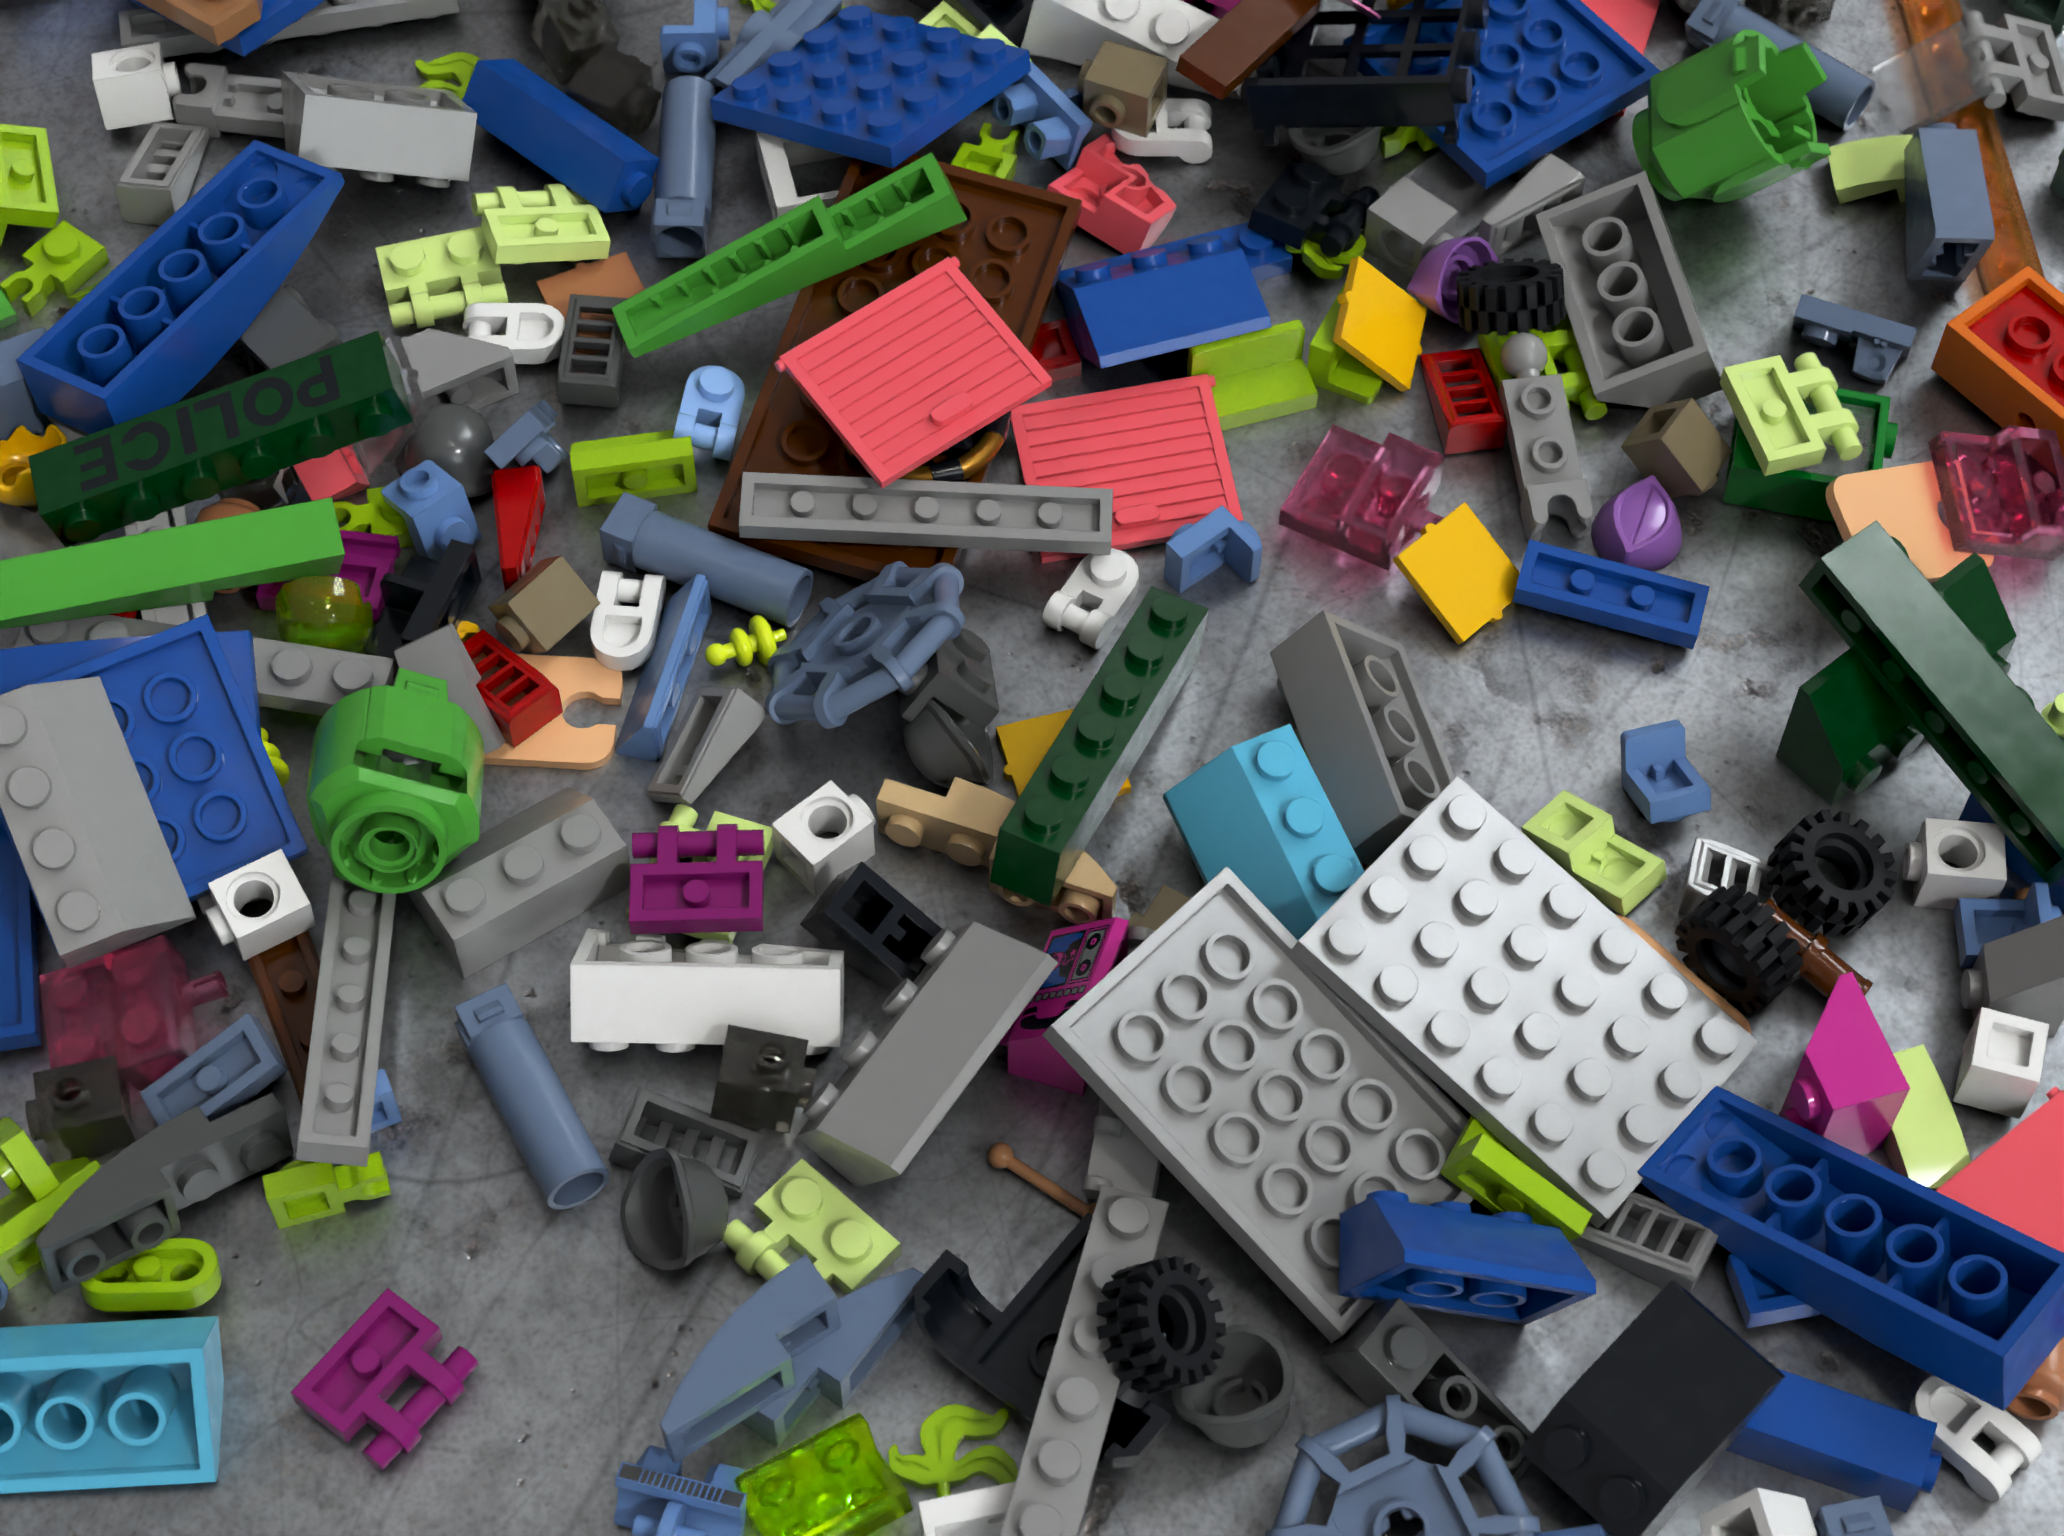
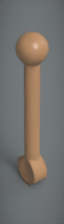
M998 1142L989 1148L987 1159L993 1167L997 1169L1008 1168L1082 1218L1087 1212L1093 1216L1097 1203L1086 1204L1014 1157L1013 1150L1008 1144Z

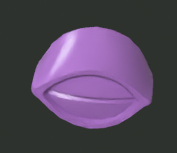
M1463 236L1443 241L1427 252L1421 260L1407 286L1408 292L1441 317L1452 323H1459L1456 276L1462 270L1468 271V267L1473 265L1484 267V262L1494 261L1498 263V258L1488 242L1481 237Z
M1650 475L1616 493L1600 508L1592 522L1591 536L1595 549L1603 559L1655 571L1666 567L1673 561L1682 546V530L1677 509L1668 493L1656 479V476Z

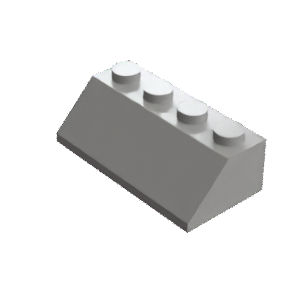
M1646 171L1535 214L1551 264L1557 263L1563 268L1565 307L1597 401L1651 408V406L1688 398L1696 400L1722 390L1719 383L1721 376L1662 209Z
M1322 610L1270 652V656L1279 677L1277 679V687L1283 698L1288 702L1297 726L1295 735L1306 752L1309 762L1359 861L1371 866L1389 847V844H1392L1455 779V776L1403 644Z
M100 677L31 684L0 695V807L58 954L70 969L197 919Z
M975 921L952 932L948 928L942 929L922 952L920 958L927 964L913 982L908 978L904 979L883 1003L881 1009L888 1016L873 1034L870 1030L864 1031L846 1051L842 1061L849 1067L837 1083L833 1086L830 1082H826L807 1102L802 1114L808 1118V1121L796 1137L857 1188L901 1175L1056 967L1058 962L1041 950Z

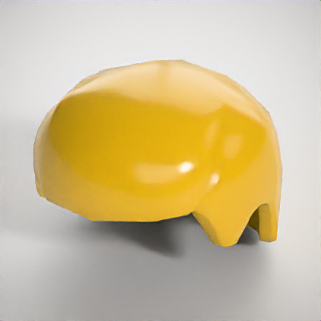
M50 424L46 428L45 435L38 436L32 434L25 426L20 425L7 440H0L1 503L15 507L33 508L38 506L28 456L67 443V437L58 426Z

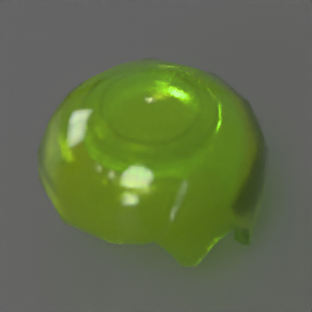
M327 575L301 577L285 583L276 595L277 629L283 642L355 653L368 643L374 630L372 604L370 601H365L364 605L358 584L349 579Z

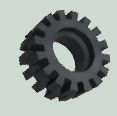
M1514 258L1503 259L1504 263L1489 261L1484 262V267L1478 265L1470 266L1468 271L1462 270L1456 276L1459 325L1461 328L1465 327L1466 331L1474 332L1479 330V334L1488 335L1492 332H1497V335H1508L1511 331L1529 333V329L1532 328L1541 331L1547 329V325L1555 326L1566 317L1563 268L1557 263L1550 264V261L1543 259L1534 263L1532 258H1524L1521 262H1514Z
M1830 809L1820 810L1815 816L1811 813L1804 817L1774 847L1775 851L1769 856L1767 865L1774 868L1766 874L1768 885H1780V888L1772 894L1777 905L1788 901L1792 907L1786 914L1794 920L1800 915L1805 917L1806 921L1803 928L1811 933H1814L1822 925L1823 936L1835 937L1840 931L1843 936L1852 934L1856 929H1860L1892 898L1895 891L1891 887L1897 883V872L1887 870L1895 863L1892 852L1881 854L1879 848L1886 842L1878 833L1870 839L1865 834L1870 826L1868 823L1860 819L1852 826L1849 824L1850 813L1839 811L1832 818ZM1815 857L1825 859L1836 866L1844 876L1848 890L1841 889L1829 882L1820 872Z
M1721 886L1679 921L1680 924L1675 930V934L1680 937L1676 940L1677 949L1688 953L1682 959L1686 967L1695 968L1699 973L1697 976L1705 983L1707 982L1723 998L1727 997L1728 1002L1737 1010L1743 1007L1746 1013H1754L1757 1009L1760 1012L1801 974L1799 969L1803 966V957L1795 954L1801 948L1797 939L1787 938L1786 934L1791 930L1785 921L1777 923L1772 915L1776 911L1768 903L1761 908L1758 906V896L1748 891L1743 896L1740 887L1730 886L1726 889L1725 886Z
M1166 1256L1118 1270L1111 1275L1114 1281L1105 1283L1101 1290V1293L1108 1300L1097 1303L1096 1315L1106 1318V1325L1097 1327L1099 1340L1109 1338L1111 1345L1109 1349L1103 1351L1107 1363L1119 1361L1120 1365L1114 1374L1122 1382L1132 1380L1130 1389L1137 1392L1147 1391L1148 1394H1156L1203 1382L1206 1376L1213 1375L1218 1368L1213 1360L1223 1357L1225 1347L1216 1342V1338L1226 1336V1323L1216 1322L1214 1314L1223 1311L1220 1299L1210 1301L1207 1294L1214 1288L1208 1277L1197 1280L1200 1268L1193 1262L1184 1265V1258L1173 1256L1167 1258ZM1158 1312L1164 1324L1165 1338L1159 1326Z

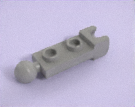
M189 63L184 67L186 76L190 81L191 94H177L173 98L177 124L208 127L209 137L219 138L222 131L285 138L281 79L228 74L226 67L220 65Z
M1520 332L1512 335L1501 349V363L1505 371L1516 379L1502 380L1498 392L1507 420L1506 431L1521 499L1519 507L1525 536L1528 541L1530 539L1539 542L1542 536L1541 529L1546 525L1549 515L1553 514L1563 517L1568 524L1572 537L1579 539L1585 536L1591 528L1593 507L1587 479H1583L1562 376L1561 374L1540 376V372L1547 363V348L1543 340L1533 333Z

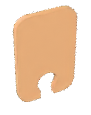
M1934 460L1845 474L1830 482L1826 488L1825 497L1844 542L1877 520L1890 536L1902 543L1909 559L1929 583L1938 581L1974 552L1984 559L1987 568L1994 561L1992 543L1983 525L1970 527L1962 534H1956L1950 531L1939 517L1938 502L1956 505L1962 504L1971 498L1959 472L1945 461Z
M481 653L472 660L474 665L484 659L486 655ZM517 654L541 672L559 689L563 713L515 748L505 740L499 749L485 755L484 764L592 770L604 766L612 758L615 750L616 725L596 724L589 728H577L568 724L564 720L563 714L565 709L578 699L589 698L597 700L604 705H621L624 690L622 671L608 669L599 663L596 658ZM495 665L481 675L482 679L478 683L480 684L500 668ZM510 678L492 690L491 693L493 695L497 694L513 681ZM522 691L505 704L510 707L526 694Z

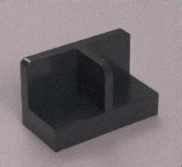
M451 539L440 562L414 555L409 559L401 576L392 573L384 574L380 587L385 607L364 646L365 654L394 658L396 666L399 668L394 653L398 647L450 623L453 624L457 631L482 581L474 545Z

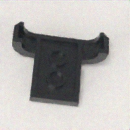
M1088 1212L1002 1312L994 1307L976 1288L970 1278L967 1264L947 1249L913 1287L916 1320L931 1344L953 1365L1032 1424L1093 1216ZM1158 1312L1159 1326L1165 1338L1164 1324ZM1132 1380L1120 1381L1098 1461V1468L1117 1469L1136 1466L1171 1422V1414L1152 1400H1148L1142 1408H1137L1118 1399Z

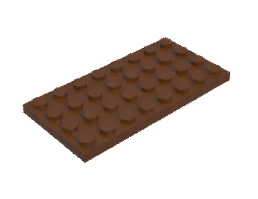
M913 154L893 169L852 158L834 205L918 160L922 156ZM938 161L968 220L800 289L710 517L708 530L769 554L864 581L876 578L887 564L897 561L904 562L908 567L931 568L938 563H949L955 567L962 548L739 537L743 472L872 478L866 469L852 459L840 437L785 370L780 373L776 369L774 362L779 360V356L947 257L952 258L953 256L957 257L960 262L959 270L1031 353L1081 214L1082 200ZM983 428L971 434L974 445L982 437ZM940 453L921 466H928L959 458L960 456ZM993 459L979 472L962 482L985 483Z

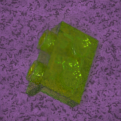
M855 1413L741 1473L735 1478L737 1490L747 1493L746 1514L757 1536H867L914 1511L906 1488L877 1450L869 1424L861 1413Z

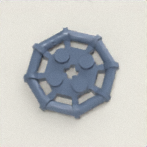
M897 561L887 564L876 578L836 599L827 596L818 603L821 610L788 645L776 649L768 661V669L772 674V689L765 701L768 715L775 722L783 725L801 720L819 722L824 728L831 729L842 726L849 714L897 689L905 693L914 686L912 678L946 640L956 638L965 624V617L959 609V595L964 587L962 573L949 563H938L931 568L908 567L904 562Z
M1400 1394L1385 1395V1402L1312 1437L1304 1434L1297 1441L1295 1446L1299 1450L1273 1527L1265 1531V1536H1382V1534L1390 1529L1388 1516L1400 1511L1406 1521L1415 1518L1420 1520L1423 1530L1419 1531L1415 1536H1534V1534H1539L1541 1531L1539 1517L1531 1515L1494 1441L1497 1433L1487 1425L1478 1428L1401 1401ZM1406 1433L1456 1450L1457 1453L1448 1467L1438 1464L1432 1465L1418 1460L1416 1456L1405 1453ZM1386 1434L1389 1454L1349 1472L1337 1458ZM1473 1466H1475L1499 1515L1478 1518L1459 1480ZM1322 1474L1339 1486L1332 1512L1326 1526L1304 1524Z

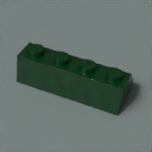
M1974 552L1936 581L1933 586L1944 593L1951 609L1971 633L1981 638L1987 644L1993 659L2007 674L2011 664L2006 660L2017 636L1984 559ZM1849 648L1799 687L1776 757L1831 806L1850 790L1857 795L1867 789L1880 774L1884 763L1893 756L1898 760L1906 758L1918 747L1924 736L1852 649Z

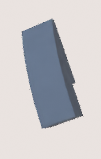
M806 1254L769 1279L731 1314L703 1347L682 1379L660 1422L666 1451L674 1464L797 1387L792 1358L841 1327L837 1296Z
M912 1267L875 1280L838 1298L841 1327L792 1358L797 1387L749 1416L741 1423L779 1448L820 1394L844 1409L915 1318L913 1287L924 1274Z

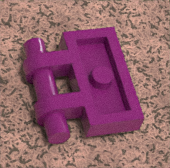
M717 824V831L680 832L679 825L658 826V832L632 833L633 859L657 858V863L630 864L629 926L631 934L764 931L763 861H739V856L764 855V829L738 830V824ZM680 857H716V862L680 863Z
M387 1288L291 1391V1394L297 1405L346 1443L356 1435L366 1422L375 1428L379 1434L362 1451V1454L374 1467L383 1471L400 1452L408 1454L422 1439V1435L419 1432L420 1429L443 1404L452 1406L465 1391L462 1383L476 1369L479 1363L469 1351L461 1346H458L442 1364L431 1357L429 1353L443 1339L440 1327ZM411 1375L422 1386L398 1412L388 1405L386 1401Z

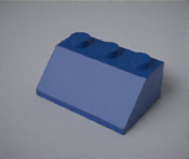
M1209 235L1189 240L1187 242L1188 250L1167 255L1166 250L1163 248L1140 251L1131 255L1132 263L1110 268L1109 262L1085 264L1074 269V277L1059 280L1066 321L1077 352L1101 369L1271 328L1272 326L1270 315L1243 249L1226 240L1222 241V236Z
M1389 1190L1368 1193L1366 1200L1340 1213L1339 1296L1377 1302L1400 1298L1408 1307L1527 1325L1596 1294V1279L1560 1228L1533 1224L1532 1216L1526 1213L1500 1212L1491 1216L1471 1213V1206L1466 1203L1441 1201L1432 1203L1429 1206L1410 1203L1409 1197L1405 1193Z

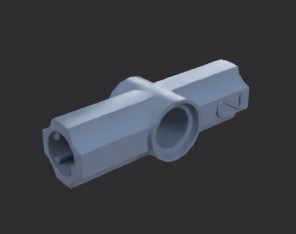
M781 0L769 13L762 9L757 10L741 28L735 47L703 79L709 81L717 89L718 93L732 85L734 79L749 74L767 62L768 58L777 52L791 51L799 42L803 41V36L806 32L819 28L836 17L842 9V0Z

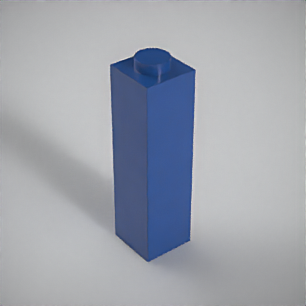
M515 59L477 60L462 101L478 113L476 122L478 125L604 213L641 209L643 202L652 191L653 176L660 158Z
M1781 1369L1778 1370L1786 1376L1726 1449V1451L1861 1498L1880 1495L1884 1506L1905 1513L1919 1490L1931 1493L1942 1460V1452L1931 1449L1937 1427L1936 1422Z

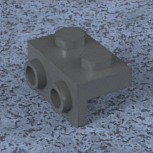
M962 628L956 638L946 640L912 678L914 686L905 693L899 689L896 690L899 716L909 722H912L927 702L933 697L982 729H985L1000 711L990 650L979 636Z

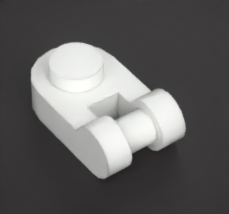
M1166 99L1146 138L1116 128H1110V134L1115 142V146L1118 150L1128 155L1179 156L1187 163L1201 164L1209 160L1213 153L1212 137L1207 132L1212 123L1211 107L1201 99Z
M473 303L465 308L463 329L468 334V338L508 347L513 355L514 364L548 363L560 356L565 320L559 310L546 304ZM497 332H506L505 335H495Z
M1111 548L1110 555L1088 554L1079 563L1060 591L1057 590L1051 596L1044 609L1042 623L1057 631L1067 628L1080 635V642L1096 650L1100 649L1137 595L1139 571L1134 559L1124 551ZM1084 604L1094 610L1090 613L1080 608V606Z
M602 571L596 597L601 604L594 609L590 628L593 653L597 661L608 669L616 671L632 670L642 666L651 657L660 614L665 605L666 578L664 575L645 574L644 580L623 578L622 572ZM621 603L639 604V606H622Z
M1934 1375L1922 1382L1910 1403V1414L1937 1423L1932 1448L1942 1452V1457L1964 1475L1968 1485L1979 1496L1988 1501H1998L2012 1486L2010 1476L2018 1467L2028 1468L2042 1453L2043 1448L2038 1438L2006 1410L2002 1411ZM1981 1431L1992 1439L1996 1446L1990 1455L1973 1442Z

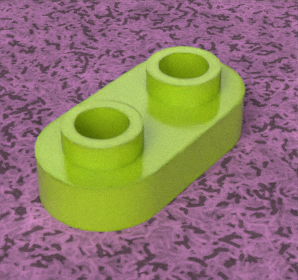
M170 1238L155 1248L145 1250L98 1273L90 1280L80 1282L79 1285L86 1303L100 1311L187 1310L208 1302L218 1292L222 1282V1275L217 1254L211 1245L194 1238Z

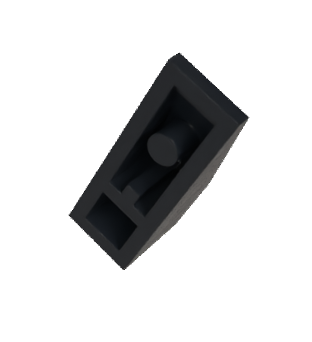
M862 861L838 874L800 923L803 928L828 949L844 951V962L891 992L904 979L908 978L913 982L927 964L920 958L922 952L942 930L941 927Z

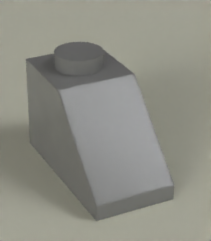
M431 328L408 337L398 338L388 344L389 349L400 366L413 419L424 409L437 404L456 403L479 410L520 393L514 358L508 347ZM411 423L404 425L407 431Z
M2064 915L1983 944L1972 969H1965L1961 979L1962 1006L1964 1009H1972L1973 1024L1981 1007L2049 1024L2047 1037L2055 1036L2064 1019Z

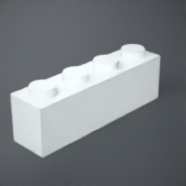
M1034 0L1021 48L1029 50L1030 56L1054 59L1082 67L1087 59L1092 61L1095 59L1104 40L1167 58V84L1210 94L1177 72L1176 67L1180 55L1220 19L1182 0ZM1256 70L1247 78H1254ZM1246 79L1226 98L1243 101L1246 95L1244 87Z
M587 928L570 963L571 1042H589L591 1049L606 1052L626 1049L629 1043L655 1044L657 1050L669 1053L687 1052L693 1050L696 1044L722 1045L724 1051L734 1054L755 1053L760 1051L762 1046H789L790 1052L799 1055L822 1054L827 1052L829 1047H840L844 1030V951L760 944L751 949V955L738 954V947L728 943V940L704 938L697 943L688 945L685 949H675L665 942V935L638 934L636 941L618 944L610 943V930Z

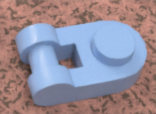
M708 365L693 371L686 381L673 438L691 436L693 447L713 451V458L730 461L745 397V386L740 377L732 370L722 366Z

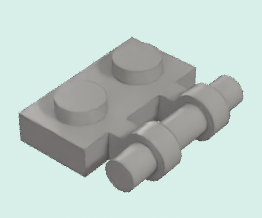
M1970 11L1964 14L1960 19L1963 31L1959 36V41L1963 54L1972 61L1971 83L1975 93L1982 96L1984 106L1988 109L2001 107L2006 102L2007 97L2005 93L2011 94L2016 111L2063 122L2064 67L2051 25L2004 13L1993 26L1985 24L1983 15L1978 11ZM1995 56L2000 57L2001 62L1996 61Z

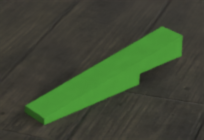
M930 152L829 208L826 207L818 195L611 309L628 351L636 358L968 219L948 178L933 153Z
M330 497L0 560V629L211 601L216 590L339 574L345 551L333 499Z

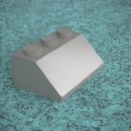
M282 71L281 87L286 152L337 171V168L359 170L360 177L379 182L394 181V174L416 176L415 182L438 188L450 187V180L469 182L478 113L451 90Z
M566 787L479 835L476 843L462 851L456 858L445 865L434 880L419 889L406 893L463 979L629 888L630 861L626 843L594 798Z

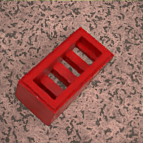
M1479 348L1421 354L1420 365L1444 454L1503 448L1507 420ZM1468 367V370L1441 373V370ZM1472 381L1470 385L1446 386L1449 383ZM1476 396V399L1473 400H1464L1456 402L1452 401V399ZM1480 411L1481 413L1476 415L1458 417L1459 413H1468Z
M535 465L494 470V474L491 475L500 566L505 591L531 569L546 505L541 468Z
M484 629L463 643L472 660L481 653L486 655L484 659L475 664L480 676L495 665L500 668L480 684L477 683L476 687L504 739L513 748L563 713L559 689L541 672ZM510 678L513 681L497 694L493 695L491 693L492 690ZM522 691L526 694L510 707L505 704Z

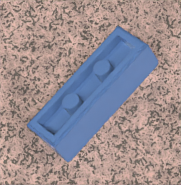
M696 574L665 605L658 625L653 652L644 664L615 746V752L619 755L657 763L662 758L712 614L708 580H706V575Z

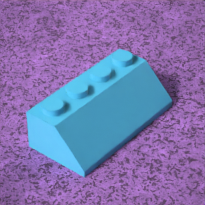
M1290 724L1231 746L1163 795V800L1204 884L1209 883L1227 866L1297 940L1365 872Z
M218 1316L0 1327V1494L216 1482L219 1472L224 1395V1373Z

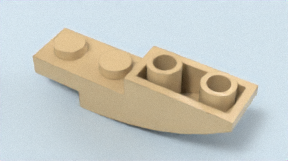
M958 777L954 778L946 797L885 778L876 798L878 833L887 835L891 840L903 846L916 847L920 845L945 853L951 859L963 865L977 866L980 864L989 867V891L999 894L1011 904L1017 906H1038L1060 913L1066 920L1077 925L1115 917L1117 886L1085 850L1050 907L990 882L999 828L1016 803L1015 801L988 788Z

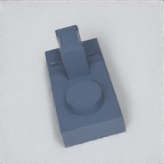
M1805 294L1801 295L1792 328L1802 331V339L1819 346L1834 348L1837 341L1848 345L1850 342L1856 344L1851 375L1881 385L1886 384L1899 357L1907 359L1917 328Z
M544 399L525 412L484 451L500 469L504 468L513 459L521 467L533 459L546 473L553 471L568 456V453L548 432L557 424L554 418L558 414Z
M246 1013L141 1091L140 1095L158 1126L197 1105L211 1122L236 1110L253 1096L259 1095L261 1090L277 1078H282L288 1071V1068L260 1020L252 1014Z

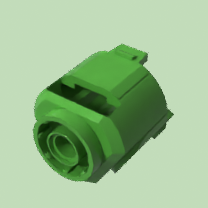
M1751 29L1742 30L1651 77L1648 88V108L1638 112L1632 124L1633 144L1643 171H1646L1649 181L1657 191L1672 201H1681L1685 198L1712 199L1714 202L1739 200L1802 170H1807L1813 163L1831 155L1828 143L1817 142L1815 119L1806 93L1824 83L1827 75L1806 41L1779 51L1777 46L1760 32Z
M399 668L393 686H373L351 693L335 703L324 714L319 725H317L313 738L306 797L316 837L320 844L327 848L335 875L338 878L352 885L378 893L397 894L410 892L430 883L439 875L445 865L478 841L485 763L484 742L473 719L456 703L448 701L447 680ZM383 749L426 761L405 765L402 762H393L382 752Z

